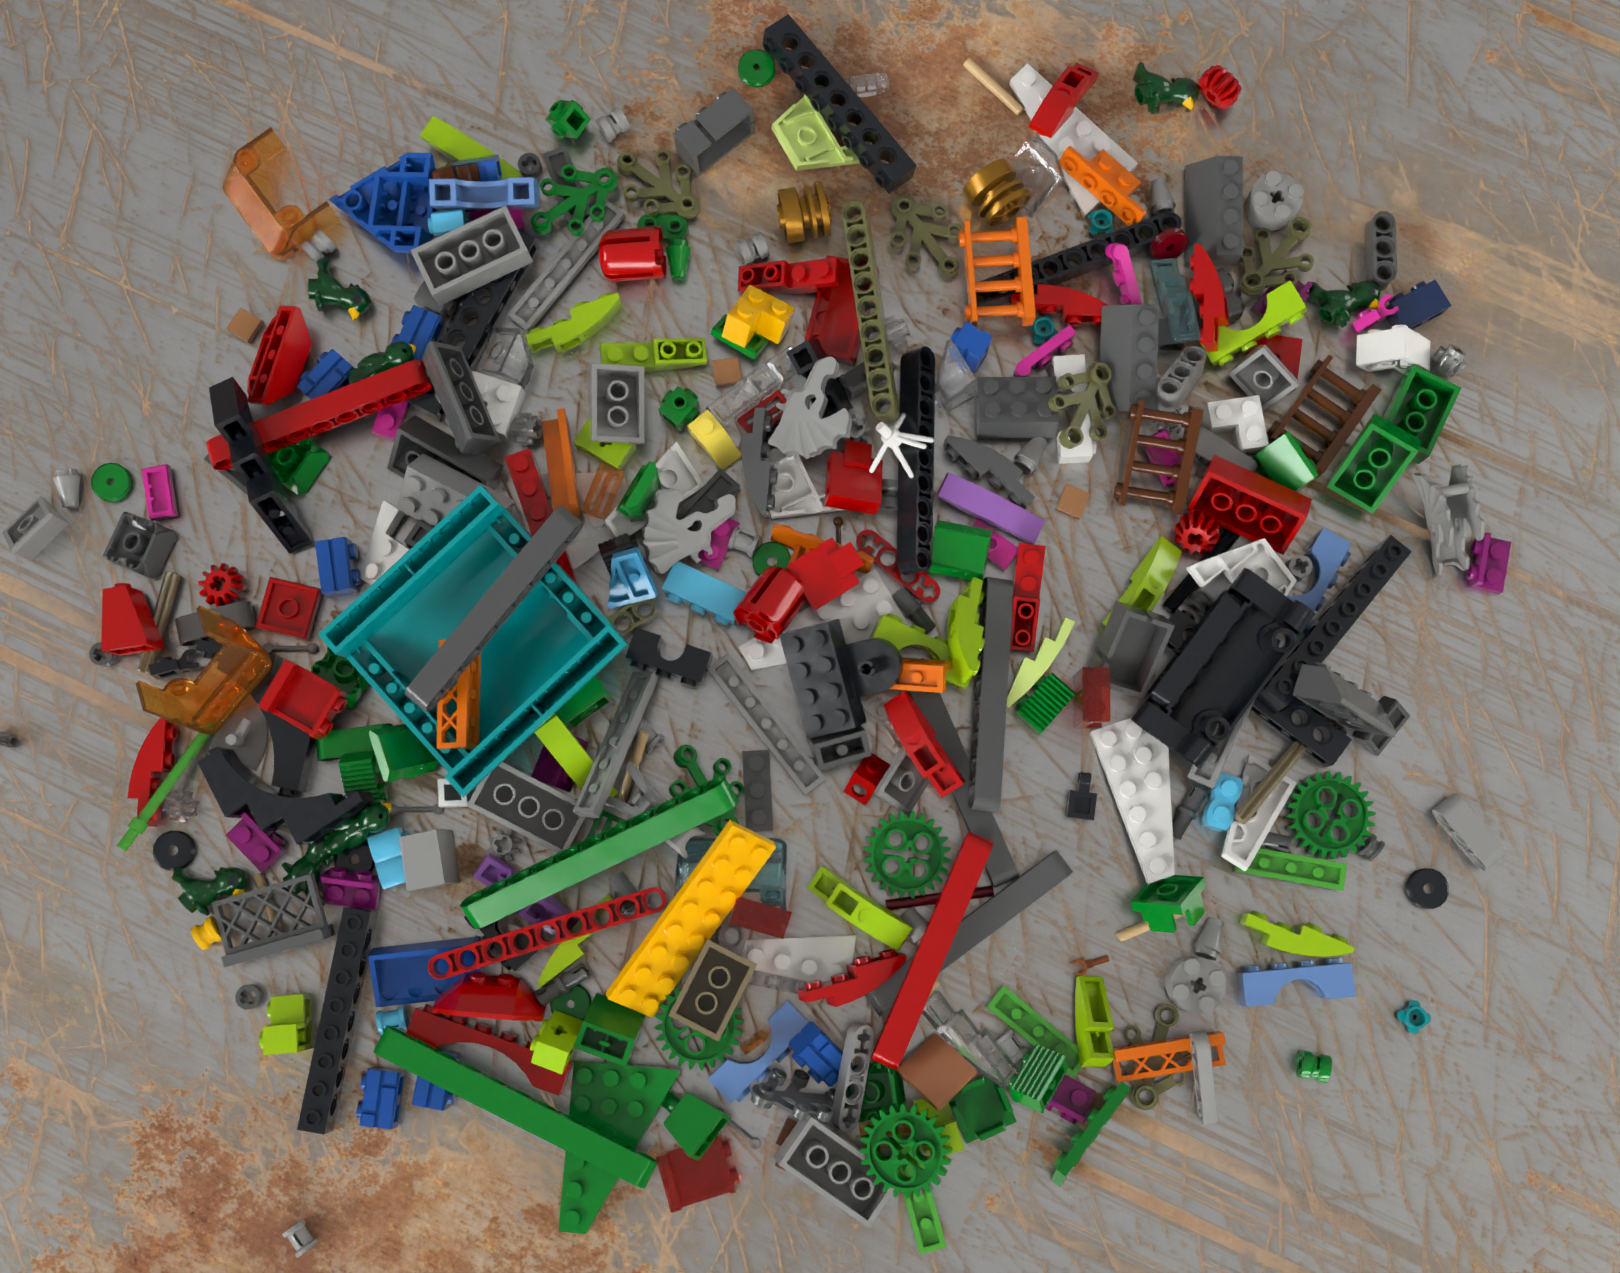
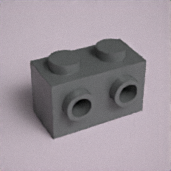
M861 725L856 728L809 738L814 763L819 770L834 769L840 764L859 762L865 757L872 756L866 730Z

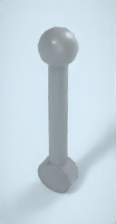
M265 643L262 646L263 652L272 653L273 651H308L312 654L318 649L314 643L308 646H273L270 643Z
M392 804L390 815H394L397 812H434L439 815L443 813L444 808H439L438 804L426 807H397Z
M732 1120L728 1122L731 1128L750 1143L752 1149L760 1148L761 1142L758 1138H752Z

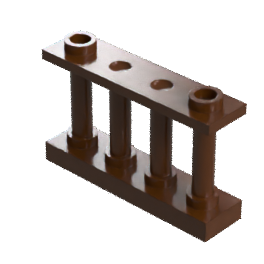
M1328 355L1323 361L1319 359L1309 371L1313 374L1282 420L1280 422L1275 420L1267 431V434L1270 436L1268 443L1271 444L1277 438L1287 433L1284 427L1292 417L1325 439L1324 443L1327 444V447L1323 452L1320 450L1317 452L1299 440L1305 456L1315 463L1318 477L1326 471L1382 390L1374 384L1367 390L1363 388L1359 390L1326 368L1333 358L1331 355ZM1322 377L1352 397L1353 402L1356 403L1352 411L1349 409L1344 410L1314 390L1312 387L1318 378ZM1304 398H1309L1339 419L1338 422L1342 424L1338 431L1334 429L1332 431L1299 410L1298 407Z
M1136 398V403L1131 404L1129 410V419L1132 420L1121 482H1116L1114 497L1118 498L1117 502L1121 506H1125L1127 497L1165 502L1173 514L1183 515L1203 409L1189 406L1188 412L1183 414L1144 408L1145 401L1141 398ZM1141 419L1180 424L1182 428H1185L1183 438L1173 440L1140 435ZM1141 445L1174 450L1176 454H1179L1178 464L1167 466L1135 461L1136 446ZM1136 471L1169 476L1171 480H1174L1173 490L1163 492L1130 487L1131 472Z

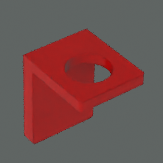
M871 753L872 756L865 757L861 761L843 791L863 805L868 803L890 767L889 763ZM853 785L863 786L866 794H858L854 790Z

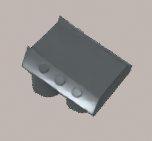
M123 512L102 557L107 561L147 577L155 578L162 575L163 565L174 542L178 540L174 530L135 514Z

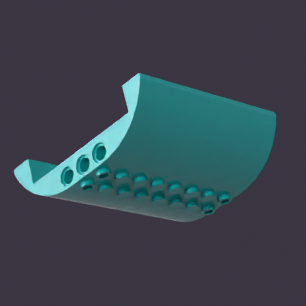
M479 485L318 634L335 655L345 657L448 771L444 777L462 797H465L628 646L626 640L609 619L561 566L555 562L481 651L480 744L473 750L461 748L437 749V705L429 712H425L405 696V690L437 652L439 640H445L453 633L533 537L482 485ZM457 681L452 685L450 689H452L457 684ZM453 698L446 705V712L450 716L457 710V703ZM453 726L446 731V743L456 742V729Z

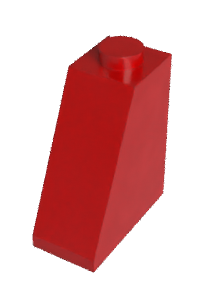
M116 583L112 588L103 589L101 651L122 656L164 649V643L143 591L132 588L131 584Z

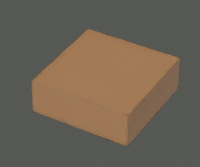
M240 307L226 329L251 344L264 322Z
M738 357L712 361L717 388L742 384Z
M1066 484L1056 510L1080 519L1091 493Z

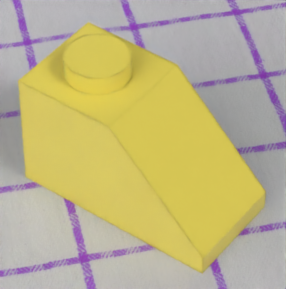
M708 409L687 425L690 435L719 469L721 468L725 471L742 457V454L728 433Z

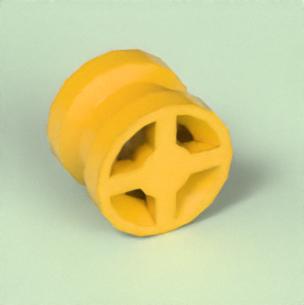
M213 916L206 918L202 925L191 927L193 939L204 951L211 948L212 943L215 941H222L216 918Z

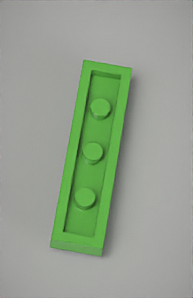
M1259 848L1246 871L1234 865L1233 872L1344 891L1347 864Z
M1002 985L986 1007L1033 1046L1038 1044L1040 1047L1043 1046L1045 1049L1048 1048L1050 1051L1053 1050L1055 1053L1063 1054L1066 1058L1067 1074L1074 1078L1082 1068L1077 1045Z
M906 1145L901 1152L905 1155L911 1148ZM919 1163V1166L924 1169V1164ZM901 1165L900 1169L903 1175L907 1177L913 1176V1169L909 1165ZM922 1187V1194L920 1197H917L912 1190L908 1199L905 1198L920 1255L947 1247L932 1191L928 1193Z

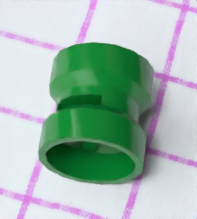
M1301 1050L1296 1064L1297 1077L1304 1079L1312 1077L1318 1082L1327 1083L1332 1070L1331 1056L1323 1054L1315 1056L1310 1051Z

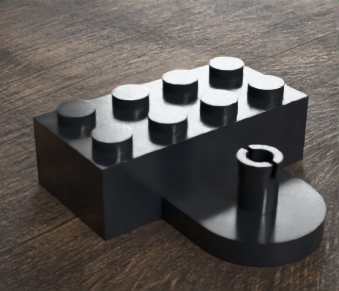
M839 619L779 635L807 739L856 728L866 723L867 720L860 697L890 689L899 681L903 671L902 657L894 644L883 638H869L846 644Z

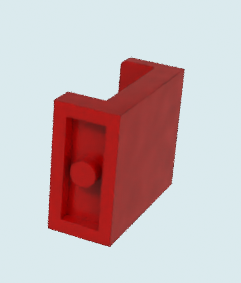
M285 659L257 707L275 714L308 733L310 737L321 740L323 736L326 737L332 730V721L335 715L340 713L346 706L348 692L299 664Z

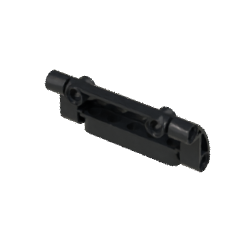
M1244 568L1229 589L1224 590L1214 601L1148 690L1147 699L1131 720L1168 748L1198 768H1201L1218 743L1229 735L1294 648L1296 639L1313 618L1315 612L1298 600H1290L1256 573ZM1278 633H1282L1285 636V643L1282 647H1278L1275 643V637ZM1213 721H1218L1220 725V730L1216 735H1211L1209 731V726Z

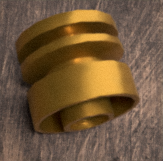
M1005 158L995 160L983 167L970 178L963 188V194L970 204L974 207L980 206L978 215L984 218V224L987 228H993L1006 222L1022 210L1031 199V192L1024 188L1023 181H1014L1016 171Z
M821 182L814 183L815 195L811 194L809 184H805L803 188L804 197L800 198L795 187L777 190L779 204L776 205L780 228L784 230L787 244L804 241L805 228H810L813 238H818V226H821L823 236L831 235V208L828 196Z

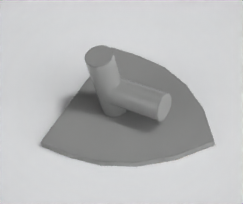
M258 705L247 707L232 715L222 724L208 747L210 749L216 747L233 749L241 763L255 771L266 750L269 733L267 721L261 709L257 707Z

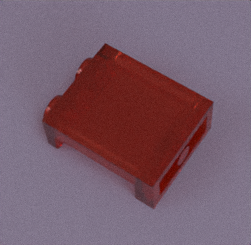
M1082 667L1073 675V691L1076 693L1073 697V728L1099 729L1102 728V723L1110 721V669L1107 667Z
M738 897L729 924L784 939L792 912Z
M722 1134L715 1138V1141L699 1161L689 1157L681 1147L659 1153L656 1156L671 1213L682 1210L684 1206L729 1192L730 1194L736 1193V1185L740 1184V1179L736 1167L731 1168L728 1157L732 1156V1151L728 1139L723 1141Z

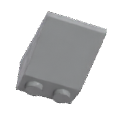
M592 363L588 371L591 442L644 444V366Z

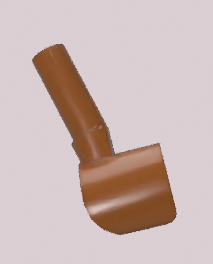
M1108 955L1086 961L1081 958L1075 959L1072 964L1081 962L1085 968L1083 971L1074 974L1082 976L1087 972L1088 968L1109 962Z

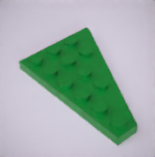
M574 1060L569 1115L637 1149L636 1147L656 1117L661 1104L665 1101L668 1092L677 1077H679L680 1069L630 1064L624 1067L616 1063ZM566 1151L558 1231L579 1234L588 1233L595 1222L596 1216L602 1210L607 1197L620 1178Z

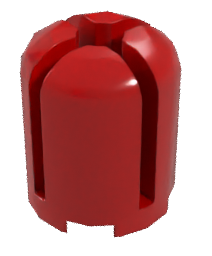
M661 226L606 231L599 241V262L607 280L621 282L664 278V275H666V256H664L663 244L659 242V240H664Z
M771 566L764 569L734 610L735 620L740 626L745 623L750 629L755 631L756 633L753 637L772 644L775 639L778 640L780 638L779 635L783 634L807 600L803 593L804 586L802 581L795 574L782 567Z

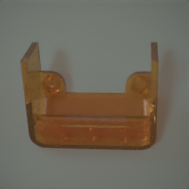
M270 127L236 151L223 182V191L270 255L275 259L284 260L300 250V246L305 241H311L313 233L318 228L324 233L340 222V219L327 201L306 216L300 208L294 205H287L279 211H275L249 176L264 163L286 149Z
M199 605L196 610L204 635L222 644L221 649L194 681L186 678H175L169 681L163 689L138 680L136 687L143 711L203 734H213L225 725L272 667V661L269 653L236 621Z

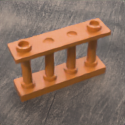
M1017 217L1014 227H1010V230L971 232L970 220L964 221L963 230L958 232L959 246H964L968 294V305L964 307L965 321H970V324L977 326L978 317L1017 315L1018 318L1022 317V326H1033L1036 313L1027 217ZM1011 241V243H1015L1016 252H1013L1012 255L973 257L972 243ZM1013 265V268H1017L1018 277H1015L1013 280L975 282L974 268ZM1015 290V293L1019 292L1020 302H1017L1015 305L977 307L976 292Z

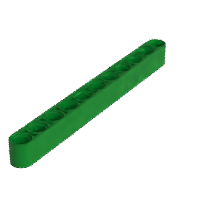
M725 776L716 777L471 894L461 902L460 908L474 929L483 928L731 810L738 804L739 800Z
M386 1026L373 1051L381 1058L639 1188H646L658 1163L651 1156L395 1027Z

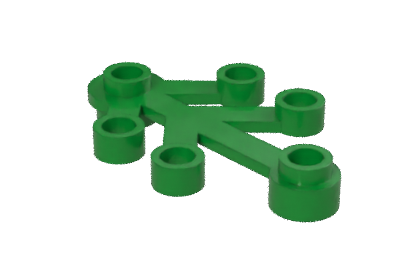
M567 164L561 170L562 177L566 182L571 183L576 180L590 184L584 188L555 184L550 178L543 179L540 183V189L545 196L558 195L569 198L546 213H535L531 218L533 230L539 235L548 234L552 230V222L576 207L574 217L568 223V228L573 236L582 235L585 230L583 222L588 199L596 193V203L590 208L589 213L593 221L602 222L606 217L605 205L608 193L614 191L618 185L617 174L610 168H601L595 173L576 170L573 165ZM567 171L574 172L572 176L565 175ZM603 177H609V180L605 183L600 181ZM546 185H552L550 190L544 189ZM597 210L602 211L600 216H594L593 214ZM540 218L545 219L543 224H537L536 222ZM575 224L581 225L579 230H573L572 227Z
M690 745L680 746L673 755L675 764L681 768H687L697 786L707 782L696 762V750ZM687 751L691 758H686L683 752ZM720 758L713 764V779L725 776L730 771L731 763L728 759ZM719 763L725 766V771L719 768ZM676 780L669 787V793L672 797L682 794L675 791V785L682 789V793L691 790L681 780ZM739 781L730 783L731 788L735 786L738 789V794L735 795L739 798L744 793L743 784ZM736 806L702 824L713 827L715 835L718 836L724 828L723 821L728 822L731 820L739 824L734 816Z

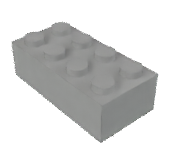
M506 206L410 250L431 295L439 306L533 262Z
M421 454L406 468L396 509L434 528L479 485H482L510 514L512 513L515 500L425 454Z
M504 762L500 763L478 784L467 804L471 809L556 853L570 847L585 817H578L572 812L577 802L576 800Z
M809 1113L806 1120H799L774 1156L778 1165L868 1228H870L893 1194L894 1188L891 1187L885 1193L883 1192L884 1183L882 1181L877 1185L873 1184L877 1177L875 1174L866 1175L871 1167L870 1165H862L861 1162L867 1157V1154L860 1153L858 1146L811 1113Z

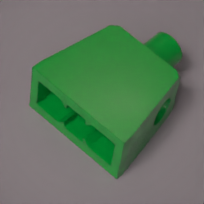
M688 1092L681 1100L675 1094L670 1093L662 1103V1107L670 1113L664 1121V1126L685 1153L698 1161L731 1120L729 1115Z

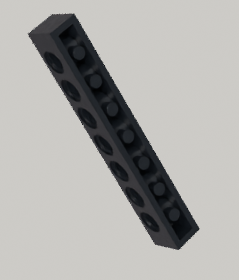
M788 14L766 28L762 42L766 53L776 59L782 72L788 74L794 81L796 88L809 98L812 107L824 116L828 126L840 135L844 145L856 154L860 164L872 173L876 183L890 194L913 177L917 165ZM865 141L871 142L873 145L866 144ZM880 160L887 161L889 164H884Z
M518 229L533 260L540 247L536 237ZM530 264L504 275L499 281H491L470 291L468 296H464L461 300L457 316L449 321L445 337L438 342L455 346L457 341L466 340L461 348L470 369ZM482 297H491L487 303H479ZM471 318H478L475 325H467ZM428 391L408 400L414 409L440 422L442 421L445 413L435 397V392Z
M1392 535L1378 544L1285 658L1257 698L1275 713L1288 706L1295 697L1292 694L1302 664L1314 665V662L1322 663L1412 551Z
M1176 609L1168 618L1175 627L1166 647L1175 654L1185 642L1183 632H1192L1198 624L1194 621L1195 617L1186 610L1180 611ZM1256 697L1250 710L1291 742H1300L1301 745L1305 746V752L1324 767L1334 765L1352 741V739L1346 736L1347 731L1337 724L1332 725L1324 719V714L1313 707L1309 708L1297 697H1294L1288 706L1277 713ZM1293 712H1297L1301 716L1302 722L1300 726L1293 723L1291 718ZM1315 728L1322 731V742L1314 738L1313 732Z
M343 907L297 1130L323 1135L334 1130L378 911Z

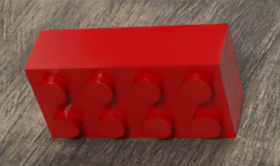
M1214 454L1192 493L1187 511L1191 512L1194 510L1197 515H1200L1204 510L1206 517L1214 515V523H1219V526L1252 541L1265 538L1274 551L1284 555L1308 517L1312 499Z

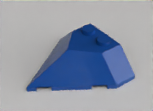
M405 153L399 157L400 160L388 168L383 166L351 185L349 191L340 196L336 194L328 200L393 251L411 253L410 250L433 239V234H430L428 228V218H431L432 212L437 211L430 206L429 179H433L432 172L435 169L432 153Z

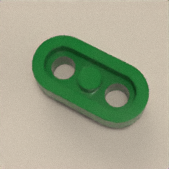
M645 214L640 217L637 223V228H644L647 223H653V227L661 226L664 240H659V242L668 243L669 240L673 239L685 240L689 233L687 221L679 215L657 214L652 217ZM674 224L680 226L677 230L671 229V226Z

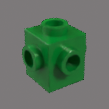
M559 100L555 102L549 110L550 114L545 119L552 126L550 129L555 135L560 138L575 139L579 137L591 120L583 111L582 106L574 100Z
M679 386L674 391L669 390L662 399L663 404L658 409L660 417L681 432L688 423L694 421L700 414V411H698L700 409L697 400L698 396L690 389L686 388L683 390Z

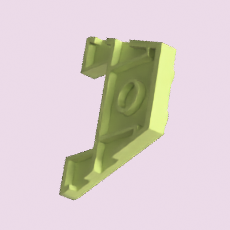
M805 94L799 102L793 104L772 124L771 129L796 171L860 164L858 157L852 150H849L846 146L840 147L822 115L812 107L809 98Z

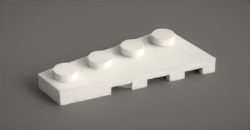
M677 442L656 462L662 490H657L654 496L670 490H679L683 492L680 500L682 502L704 486V483ZM654 499L651 500L646 511L654 508ZM618 505L603 520L613 537H618L624 533H628V536H630L646 524L645 514L642 516L644 521L630 522L629 518L616 511Z
M1251 754L1246 758L1241 777L1243 783L1242 793L1234 804L1235 812L1272 769V767ZM1285 776L1246 824H1241L1234 818L1231 826L1228 828L1221 857L1246 871L1297 782Z

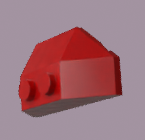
M280 305L277 315L271 320L265 330L248 378V403L267 406L296 391L312 345L299 307Z
M472 972L465 974L437 997L432 1013L543 1022L546 1006L541 1005L537 999L538 996L535 995L522 978H515L511 974L489 976L484 972Z

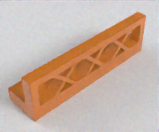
M565 408L557 409L558 419L542 421L552 508L554 512L559 506H563L577 517L581 516L570 427Z
M447 639L439 640V648ZM481 652L457 679V684L452 689H449L437 703V749L461 748L473 750L480 744ZM453 698L457 703V710L450 716L446 712V705ZM453 726L456 729V742L446 743V731Z
M902 657L903 671L901 677L890 688L944 693L946 691V672L952 669V661Z
M1220 1031L1206 1033L1210 1047L1215 1046L1217 1060H1212V1067L1226 1065L1222 1046L1226 1044L1224 1033ZM1190 1035L1113 1048L1115 1059L1112 1063L1117 1083L1193 1070L1192 1056L1186 1065L1181 1066L1171 1060L1176 1052L1188 1051L1191 1054ZM1160 1055L1165 1061L1157 1070H1152L1144 1064L1150 1056ZM1134 1060L1138 1063L1132 1074H1121L1120 1061ZM1169 1062L1175 1066L1166 1068ZM1142 1067L1147 1070L1145 1072H1139Z

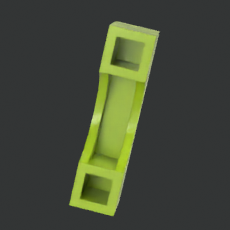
M1290 280L1267 294L1265 315L1255 326L1245 330H1233L1225 326H1219L1218 351L1207 352L1204 345H1201L1213 366L1218 364L1220 367L1224 366L1234 359V354L1241 350L1243 353L1250 351L1258 345L1256 341L1265 336L1267 339L1275 336L1281 331L1280 327L1288 322L1290 325H1293L1305 317L1303 313L1307 312V307Z
M890 613L887 616L882 615L878 617L869 637L886 639L894 644L898 650L904 647H917L926 651L933 660L951 661L948 640L939 636L932 638L925 635V629L916 625L908 627L901 623V618ZM952 664V669L946 672V684L958 690H965L973 675L965 684L959 682Z

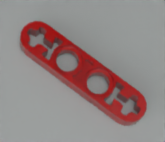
M866 529L858 534L856 539L858 551H863L869 556L874 557L873 564L901 587L905 585L906 589L919 602L931 605L938 600L941 590L937 582L925 572L915 574L916 577L912 582L903 581L896 562L897 549L873 530ZM863 537L866 539L872 537V544L877 549L880 544L884 546L878 551L876 557L872 555L875 553V550L868 545L866 548L862 546ZM885 552L892 553L895 556L894 564L890 566L884 565L880 560L881 555ZM920 577L924 579L921 582L922 586L927 589L930 586L934 588V597H923L924 590L919 586L916 591L912 588L918 583Z

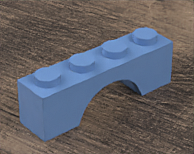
M534 177L507 178L500 181L485 182L459 179H429L430 206L436 210L499 209L504 206L507 209H540V182Z
M1325 528L1318 531L1304 556L1309 557L1312 561V585L1306 594L1299 596L1287 595L1290 600L1302 602L1313 611H1319L1326 600L1323 594L1327 588L1331 589L1338 578V575L1335 574L1338 567H1343L1351 555L1348 549L1352 543ZM1312 619L1301 632V634H1306V632L1310 629L1313 623Z
M1342 957L1326 958L1325 964L1315 965V960L1298 961V966L1288 967V963L1271 964V969L1261 970L1260 965L1244 966V972H1236L1240 1005L1245 1007L1274 1004L1279 990L1286 983L1297 979H1303L1313 985L1321 998L1333 999L1356 996L1352 963L1342 962Z
M789 1000L768 1018L772 1034L771 1043L761 1057L746 1062L737 1061L729 1057L709 1076L708 1080L730 1104L735 1099L738 1102L743 1100L751 1091L748 1086L755 1079L761 1082L771 1072L768 1066L774 1060L780 1063L791 1052L788 1049L789 1041L798 1033H801V1030L809 1023L805 1016Z

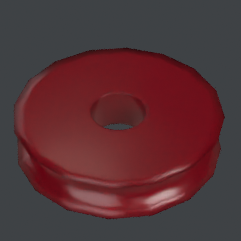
M1170 228L1164 230L1153 239L1150 245V252L1156 261L1169 262L1179 257L1186 250L1189 239L1185 235L1184 230Z

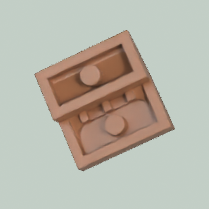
M935 1033L896 1070L898 1076L915 1088L919 1096L937 1111L947 1104L977 1074V1071L963 1056Z

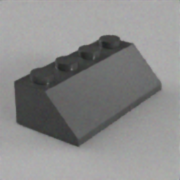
M1215 156L1185 166V235H1187L1189 241L1185 250L1184 265H1190V255L1194 254V244H1200L1214 266H1236L1242 258L1243 157Z
M1159 305L1101 306L1100 362L1107 364L1111 369L1112 375L1107 388L1116 411H1129L1131 404L1136 403V398H1141L1145 401L1144 408L1156 410ZM1098 396V408H1099V407L1102 405V403H1101V400H1100V398H1099V396Z
M435 341L429 342L422 358L426 367L425 373L434 386L435 397L444 410L445 421L455 437V445L461 451V454L477 455L500 442V439L461 347Z
M414 415L398 427L387 469L404 478L407 466L421 454H425L495 490L503 465L482 453L477 455L461 454V451L455 445L454 437Z
M1314 662V665L1302 664L1292 694L1293 696L1346 729L1395 738L1397 732L1381 703L1373 699L1370 692L1358 689V684L1344 680V675L1331 671V667L1327 664Z

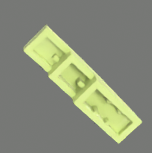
M1065 618L1054 641L1046 637L1043 639L1034 661L1026 657L1022 660L1007 694L1006 710L1026 694L1049 668L1063 647L1075 621Z

